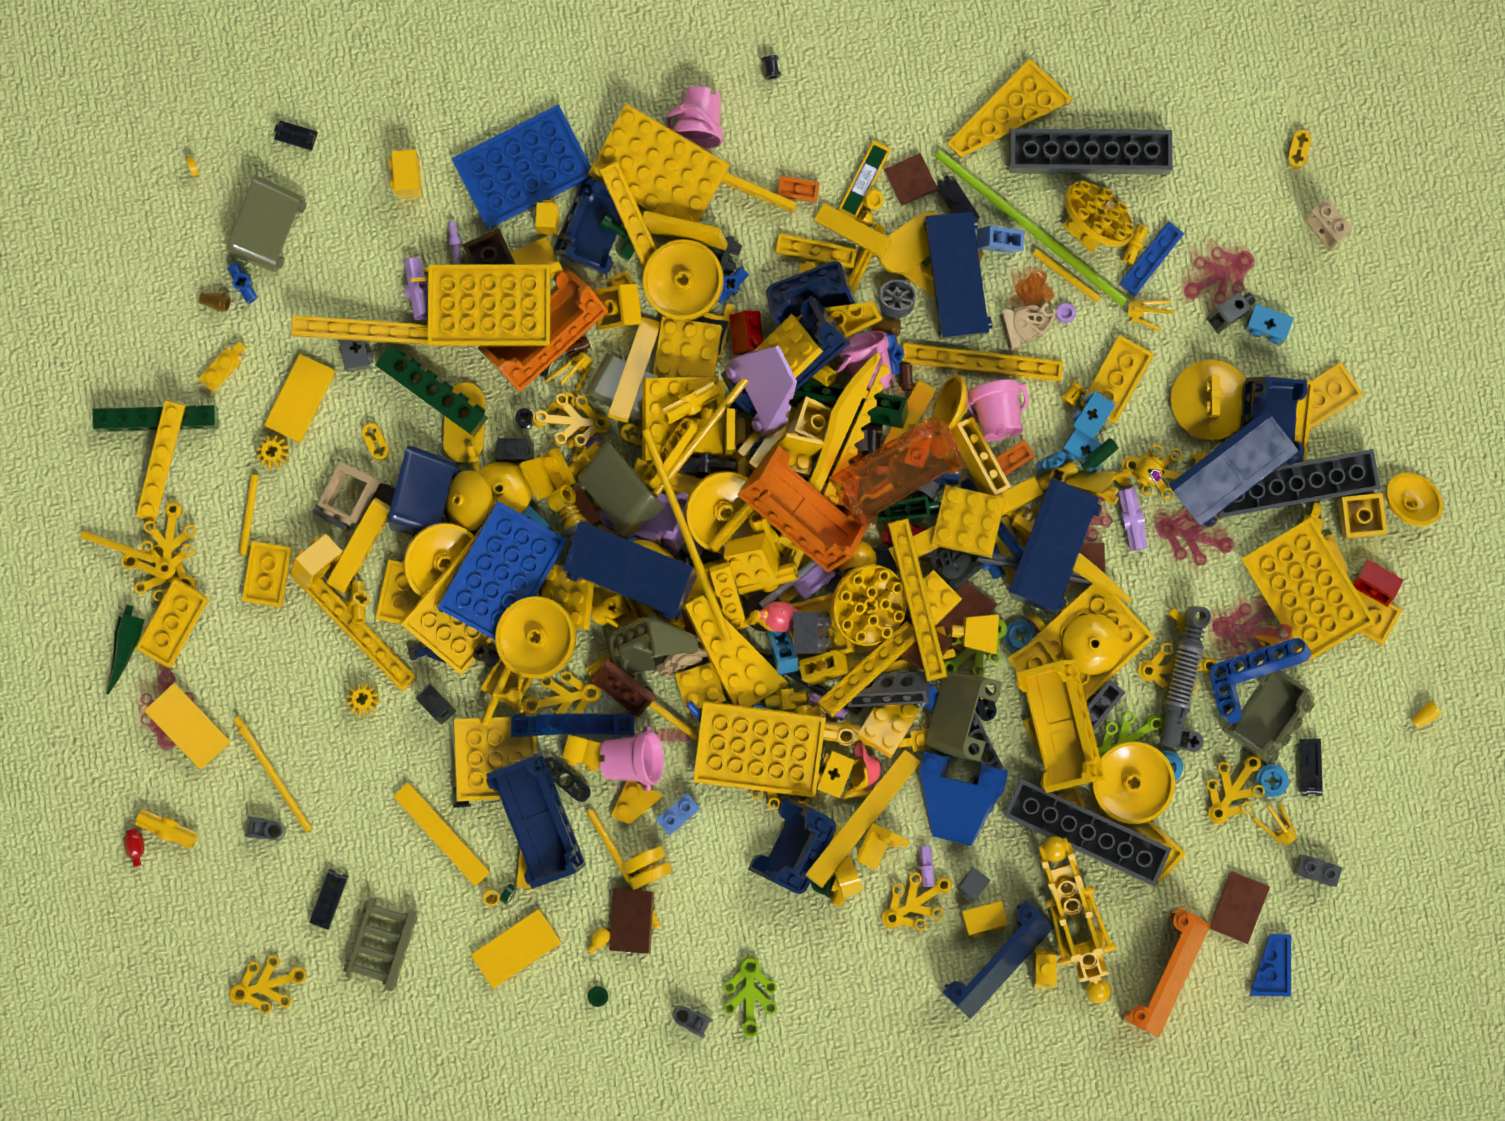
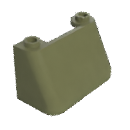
M255 176L228 240V253L232 257L277 273L278 268L281 269L284 264L285 258L282 257V249L294 218L299 213H303L306 208L307 202H305V197Z
M615 352L605 355L584 393L588 400L594 403L599 400L601 405L611 408L626 365V361L621 360V355ZM645 371V374H644V377H643V378H659V377H657V376H655V375H653V374H651V373ZM642 382L630 414L631 418L639 421L641 424Z
M609 440L599 448L578 476L580 481L577 484L584 492L588 491L613 522L614 526L612 528L619 536L623 534L629 539L665 508L662 502L656 499L653 492L629 465L619 448Z
M643 617L612 632L609 638L613 664L625 673L657 670L656 666L664 663L667 658L666 655L694 654L698 652V641L693 634L654 617Z

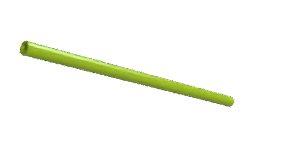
M940 149L936 153L935 158L1123 307L1128 301L1126 296L943 150Z

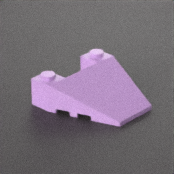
M779 345L752 351L730 359L725 366V371L733 384H737L742 377L749 381L745 389L757 411V414L751 420L754 431L762 438L782 430L788 421L786 412L791 409L789 400L793 399L797 381Z

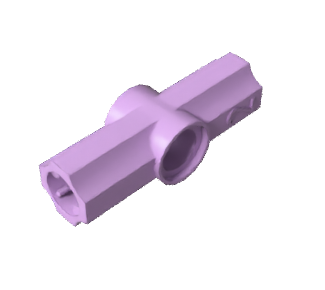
M408 258L404 260L408 282L404 287V292L407 298L411 300L414 319H428V281H410V278L424 277L421 258Z
M1136 488L1119 491L1118 496L1122 509L1121 520L1123 529L1126 530L1130 551L1146 549L1148 546L1144 531L1145 520L1143 511L1139 507Z

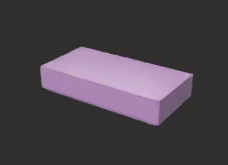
M817 564L792 586L804 600H807L837 574L833 570L828 573Z

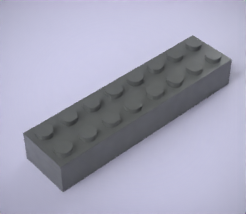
M1011 128L1009 133V173L1170 175L1173 170L1172 130Z
M1374 449L1297 462L1290 466L1288 464L1282 465L1221 511L1217 518L1381 489Z
M1023 779L1020 780L1004 815V818L1047 838L1052 836L1067 837V841L1071 843L1073 850L1152 887L1156 885L1172 850L1161 843L1051 792L1046 793L1044 789Z

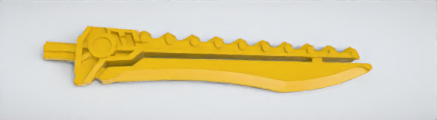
M875 353L853 376L835 403L830 414L824 446L821 449L816 467L809 480V484L820 493L862 398H865L823 493V496L833 505L839 503V497H837L836 492L845 487V480L842 479V476L851 471V464H849L848 460L858 454V448L854 445L864 438V432H862L861 427L870 422V416L867 412L877 406V400H875L874 395L883 390V383H881L880 379L889 374V367L882 363L870 390H866L881 358L879 353ZM781 534L778 543H782L784 546L792 549L787 564L795 563L798 568L803 554L806 553Z

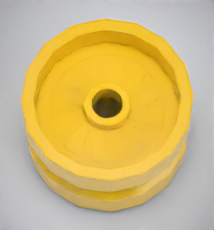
M662 845L651 850L647 849L621 864L626 874L639 871V874L631 877L629 880L633 890L674 872L670 862L656 864L657 861L666 856Z

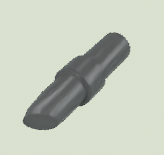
M317 505L315 506L313 513L325 519L326 522L343 530L349 528V525L340 521L336 515L331 517L323 513L322 508Z

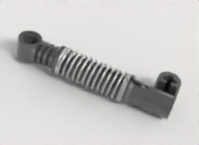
M1190 606L1184 613L1185 624L1188 626L1184 628L1187 630L1183 632L1185 637H1182L1177 646L1181 649L1177 650V652L1182 655H1175L1178 659H1175L1177 664H1173L1176 668H1173L1175 673H1172L1174 677H1171L1173 682L1171 681L1170 684L1172 686H1169L1171 691L1169 690L1168 693L1170 695H1167L1169 700L1167 699L1165 702L1167 710L1159 744L1196 752L1203 745V737L1196 731L1184 729L1187 713L1190 712L1192 707L1190 700H1193L1191 698L1194 695L1192 691H1195L1193 689L1196 686L1194 682H1197L1195 678L1198 677L1195 674L1199 673L1197 669L1200 668L1197 665L1201 664L1199 660L1202 659L1196 655H1203L1204 646L1202 644L1203 641H1200V639L1204 638L1201 635L1205 633L1203 628L1205 629L1210 623L1211 613L1205 607ZM1197 612L1200 614L1198 621L1195 619ZM1182 737L1189 738L1191 742L1181 741Z

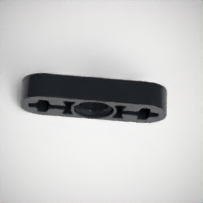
M552 757L545 758V761L548 763L553 761L555 763L554 768L558 771L560 767L563 769L556 779L553 778L555 773L549 770L553 781L579 802H585L590 798L591 790L589 786ZM563 774H569L572 778L571 783L567 786L560 783V777ZM576 780L579 782L576 785L578 788H586L585 793L587 795L585 798L583 796L578 798V792L575 789L572 792L568 790L574 785Z

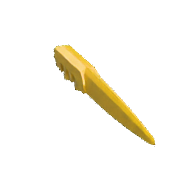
M1033 507L1027 513V509L1023 508L1019 513L1015 510L1008 513L1007 515L1014 520L1011 526L1029 539L1039 509ZM1079 553L1073 571L1124 601L1132 602V599L1114 581Z

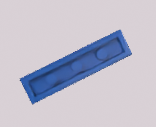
M1168 221L1119 285L1135 297L1184 233Z

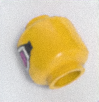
M1153 455L1152 457H1144L1135 468L1136 480L1143 486L1147 484L1151 486L1156 485L1165 474L1163 468L1165 465Z

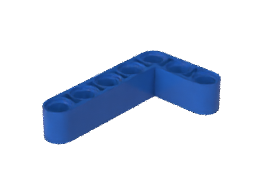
M1294 638L1213 665L1210 670V676L1217 708L1221 716L1231 724L1238 722L1242 717L1236 684L1304 663L1311 657L1310 648L1302 639Z

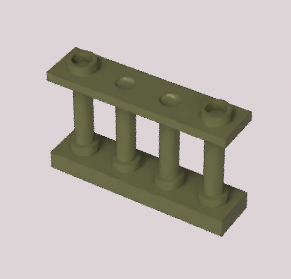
M370 898L369 901L366 900L362 912L365 915L351 959L346 960L343 971L346 972L345 977L351 978L354 972L383 981L382 984H385V990L394 991L419 912L409 910L405 914L376 906V898ZM374 913L402 922L401 924L404 925L402 933L396 934L368 925L371 914ZM365 933L394 941L398 945L396 953L392 952L390 954L362 945ZM359 952L388 961L392 965L390 972L382 973L356 965Z

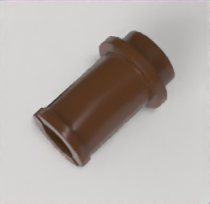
M581 336L579 340L566 350L568 357L584 350L587 352L591 348L587 337L583 338Z
M912 365L900 366L901 383L899 387H901L902 391H912L915 386Z

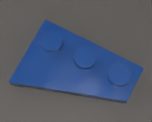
M1269 934L1249 996L1291 997V934Z

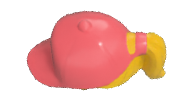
M771 602L761 611H752L745 620V623L747 625H755L758 622L769 631H794L793 612L800 611L793 608L787 602Z
M859 743L855 747L856 760L854 762L855 770L852 775L853 788L845 792L844 799L867 797L871 792L872 784L879 779L881 772L880 761L878 757L867 754L863 743Z

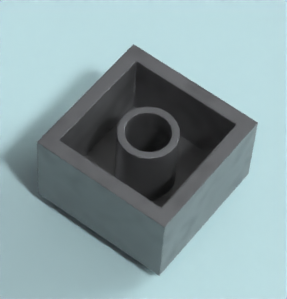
M793 612L794 654L829 652V649L832 647V639L829 636V628H831L832 621L829 612Z

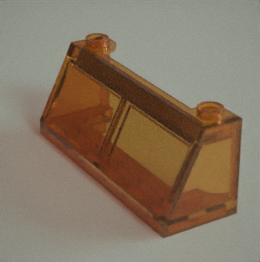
M930 417L829 477L856 523L863 527H869L876 523L879 512L944 473L958 474L961 472V468L967 464L947 423Z

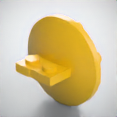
M1083 180L1073 183L1066 190L1064 204L1070 217L1062 226L1073 237L1075 236L1089 252L1095 251L1101 243L1111 247H1122L1131 240L1135 228L1127 212L1128 208L1125 203L1118 201L1113 196L1111 190Z
M1202 360L1188 366L1175 380L1170 395L1171 410L1179 426L1188 434L1203 440H1220L1234 434L1241 428L1242 395L1245 377L1234 366L1219 360Z
M876 564L862 565L848 572L838 583L832 597V619L838 632L848 641L862 646L877 645L890 638L900 627L906 613L907 603L904 600L906 594L900 578L890 569Z

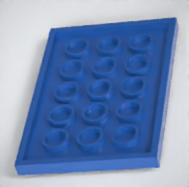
M559 104L451 158L488 230L537 206V202L542 203V200H549L593 178L588 175L591 166Z
M496 500L436 608L495 640L497 625L503 613L516 601L536 596L567 539Z

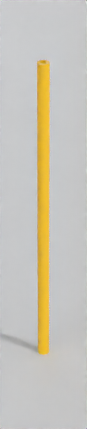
M742 377L673 464L667 473L670 481L748 384L749 381L746 378ZM662 482L652 491L656 499L664 490Z
M650 429L642 431L643 437L723 640L727 642L732 640Z

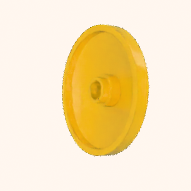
M681 239L662 245L651 255L643 273V288L650 304L665 317L679 321L693 320L708 313L718 302L724 285L723 269L718 258L708 247L693 240Z
M729 471L716 472L700 480L691 490L685 505V521L692 538L705 549L714 552L708 544L745 503L737 494L747 481V477ZM749 516L729 540L754 535L749 523ZM726 543L715 553L724 554Z
M437 523L419 531L408 544L403 560L404 575L411 589L422 598L473 539L474 535L465 528L452 523Z
M537 596L523 598L508 607L498 622L495 635L496 648L502 662L515 674L532 679L547 678L561 671L570 661L577 640L575 624L568 611L554 600Z
M1126 742L1112 747L1100 758L1105 779L1092 782L1097 803L1107 815L1123 823L1142 824L1157 818L1167 809L1175 791V775L1170 762L1158 749L1141 742Z

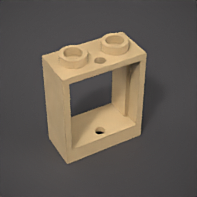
M1328 198L1314 208L1304 220L1329 251L1342 242L1353 230Z
M339 462L318 505L324 508L323 513L334 517L336 514L340 516V521L348 525L351 522L359 525L380 481L343 462ZM347 476L366 484L351 515L332 507Z

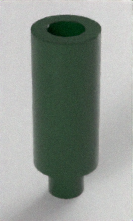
M1108 438L1085 457L1086 461L1081 467L1085 471L1090 468L1095 469L1119 449L1118 445L1112 438Z

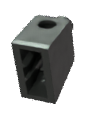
M1239 292L1216 307L1206 319L1216 333L1219 334L1251 310V305L1255 303V298L1249 292L1244 296Z
M517 438L497 439L495 462L521 463L534 459V443L530 440Z
M431 683L415 697L441 725L456 712L453 706Z

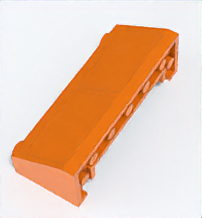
M567 266L556 276L555 284L558 289L551 294L550 346L477 347L485 358L519 393L608 312V309L592 289Z
M777 446L764 457L737 495L829 573L852 558L869 523L858 514L846 516L787 465L790 461V456L780 446Z
M1172 907L1168 917L1173 920L1174 931L1180 933L1181 936L1148 1007L1139 1005L1131 1011L1125 1010L1121 1020L1157 1037H1160L1211 926L1198 916L1179 907Z

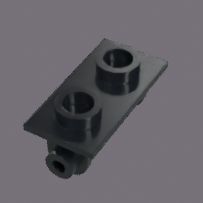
M281 120L274 129V132H276L274 140L311 151L318 135L317 131Z

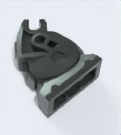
M939 547L933 550L932 553L924 555L931 558L932 568L954 591L984 567L977 560L971 561L970 556L966 552ZM936 559H938L940 566L937 565Z

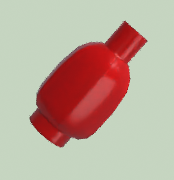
M138 829L126 830V835L123 837L125 853L132 859L133 867L141 866L140 857H142L145 851L143 836L141 833H138Z

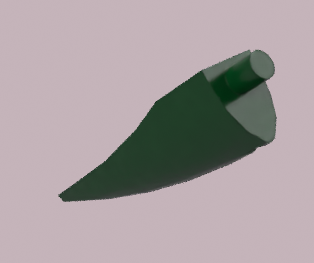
M928 496L877 506L855 514L860 515L866 521L912 519L930 516V510L939 509V502H928Z
M126 604L124 614L119 613L115 628L113 662L106 694L111 692L124 672L143 628L145 619L132 616L134 608L132 605Z

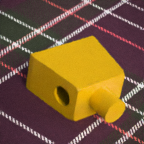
M702 407L700 419L690 418L698 425L697 432L690 442L713 415L714 409ZM717 422L694 452L723 455V424L721 422Z
M999 615L964 617L963 626H951V637L962 638V646L996 654Z
M1034 949L1033 988L1054 989L1057 985V954L1054 949Z

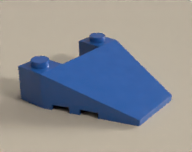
M924 752L920 775L932 836L972 846L983 828L989 813L992 812L997 799L1004 791L1008 770L982 765L978 784H973L947 777L951 756Z

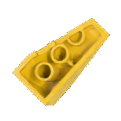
M874 301L825 308L847 339L883 320ZM803 315L796 317L798 321L803 317Z

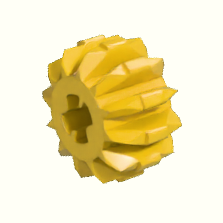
M274 435L273 440H271L270 436H266V443L262 440L259 441L262 448L256 447V451L261 452L256 458L258 460L262 459L260 464L262 466L267 464L270 470L273 468V465L280 469L279 462H282L284 465L287 464L283 458L290 457V454L285 452L290 449V446L284 445L286 440L283 438L279 440L277 435ZM272 448L276 450L274 457L269 454Z
M358 682L356 683L358 690H355L353 687L349 688L353 695L346 694V698L352 699V701L347 702L346 705H354L350 710L351 713L358 710L357 714L361 717L364 710L366 716H370L369 709L374 712L377 711L373 704L380 705L381 703L374 699L379 697L380 693H373L376 689L375 686H371L368 690V682L364 683L363 689ZM362 694L365 697L368 696V699L365 700L366 704L364 705L363 703L358 702V700L361 699Z

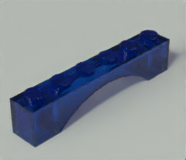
M632 712L509 714V730L511 737L561 734L634 735V714Z

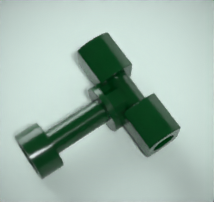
M606 212L598 226L603 230H606L608 227L622 237L621 242L624 244L619 250L618 255L628 261L635 252L626 230L613 222V216Z

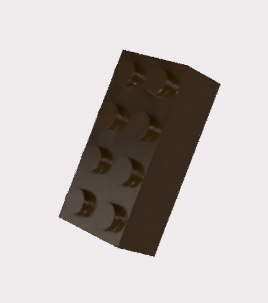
M499 228L462 244L471 265H516Z

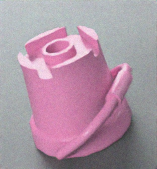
M688 87L687 93L685 90H682L680 105L669 110L666 116L667 127L704 149L718 147L723 143V130L721 129L722 95L717 90L715 95L711 94V88ZM678 115L677 122L672 126L671 117Z
M871 331L849 338L850 344L838 354L843 363L837 368V374L848 370L852 379L875 353H879L881 358L866 390H870L882 363L889 367V374L881 378L880 381L883 383V390L889 388V381L894 383L895 380L887 350L889 347L887 334L882 331Z
M1003 379L987 382L972 388L968 392L967 411L971 417L979 421L986 441L1004 440L1003 437L1010 435V438L1023 432L1021 412L1028 405L1029 394L1025 384H1020L1016 380ZM1022 389L1024 401L1023 404L1020 406L1018 396H1020V392ZM971 405L974 406L976 413L972 410Z
M650 726L645 727L638 736L605 740L602 744L600 755H605V762H600V767L605 779L641 782V787L645 792L651 790V785L657 784L661 779L664 766L663 748L658 735L651 731Z

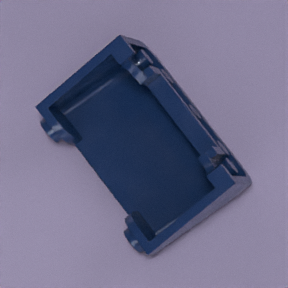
M597 180L584 181L580 185L553 248V254L600 274H607L613 266L612 257L609 256L617 233L608 227L606 230H603L598 224L606 212L613 216V222L619 226L622 224L605 184Z
M832 261L775 282L766 290L770 313L777 327L791 314L795 317L802 315L800 306L811 295L824 308L857 304L846 273L838 261Z
M1277 377L1247 378L1243 384L1241 429L1268 410L1301 453L1297 461H1303L1305 450L1301 442L1295 441L1297 401L1303 400L1308 393L1307 380Z
M407 445L389 512L388 523L390 530L415 536L419 531L430 525L442 523V515L451 481L459 474L460 466H457L456 461Z
M784 796L779 805L778 813L781 818L787 821L769 857L762 854L755 856L748 870L796 894H802L807 890L811 882L806 877V873L830 844L836 831V823L824 814Z

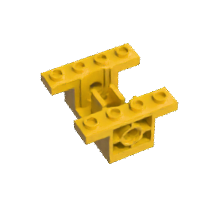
M722 558L703 564L723 617L736 630L747 628L729 563ZM695 567L694 570L697 578L686 602L699 595H703L707 599ZM657 611L661 621L684 630L685 623L682 614H680L677 621L674 619L667 621L661 618V613Z

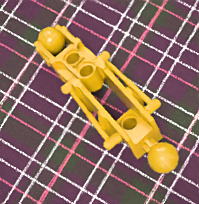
M1052 836L1046 839L1042 845H1039V856L1052 894V898L1045 899L1044 902L1047 907H1050L1061 956L1058 962L1060 966L1075 962L1080 982L1089 980L1085 990L1086 996L1091 1002L1101 1004L1108 1001L1112 992L1107 980L1101 978V976L1108 975L1103 954L1115 951L1117 947L1114 942L1111 943L1092 894H1095L1094 887L1084 888L1071 843H1068L1067 837ZM1068 855L1070 863L1050 869L1048 860L1060 862ZM1064 883H1070L1067 886H1062ZM1084 907L1093 940L1074 945L1064 913L1075 915ZM1093 910L1095 912L1100 929L1096 925L1094 926L1091 918L1093 917ZM1058 921L1060 925L1064 927L1065 930L1063 941L1061 937V932L1059 930Z

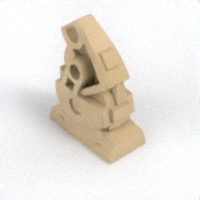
M1045 303L1041 308L1036 305L1018 307L1013 312L1009 309L1002 310L1000 315L1009 351L1018 350L1020 343L1031 342L1032 339L1047 333L1051 328L1057 310L1053 309L1051 314L1046 313L1045 308L1049 306L1048 303Z
M694 635L698 641V652L694 654L668 655L664 663L656 666L661 679L689 670L691 665H698L703 661V657H708L698 635Z

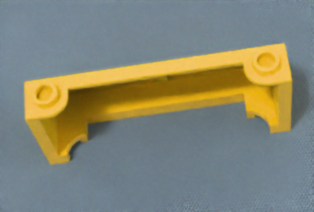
M1076 659L1057 661L1016 672L1017 687L1027 694L1046 771L1043 773V777H1041V785L1045 792H1054L1104 780L1105 775Z

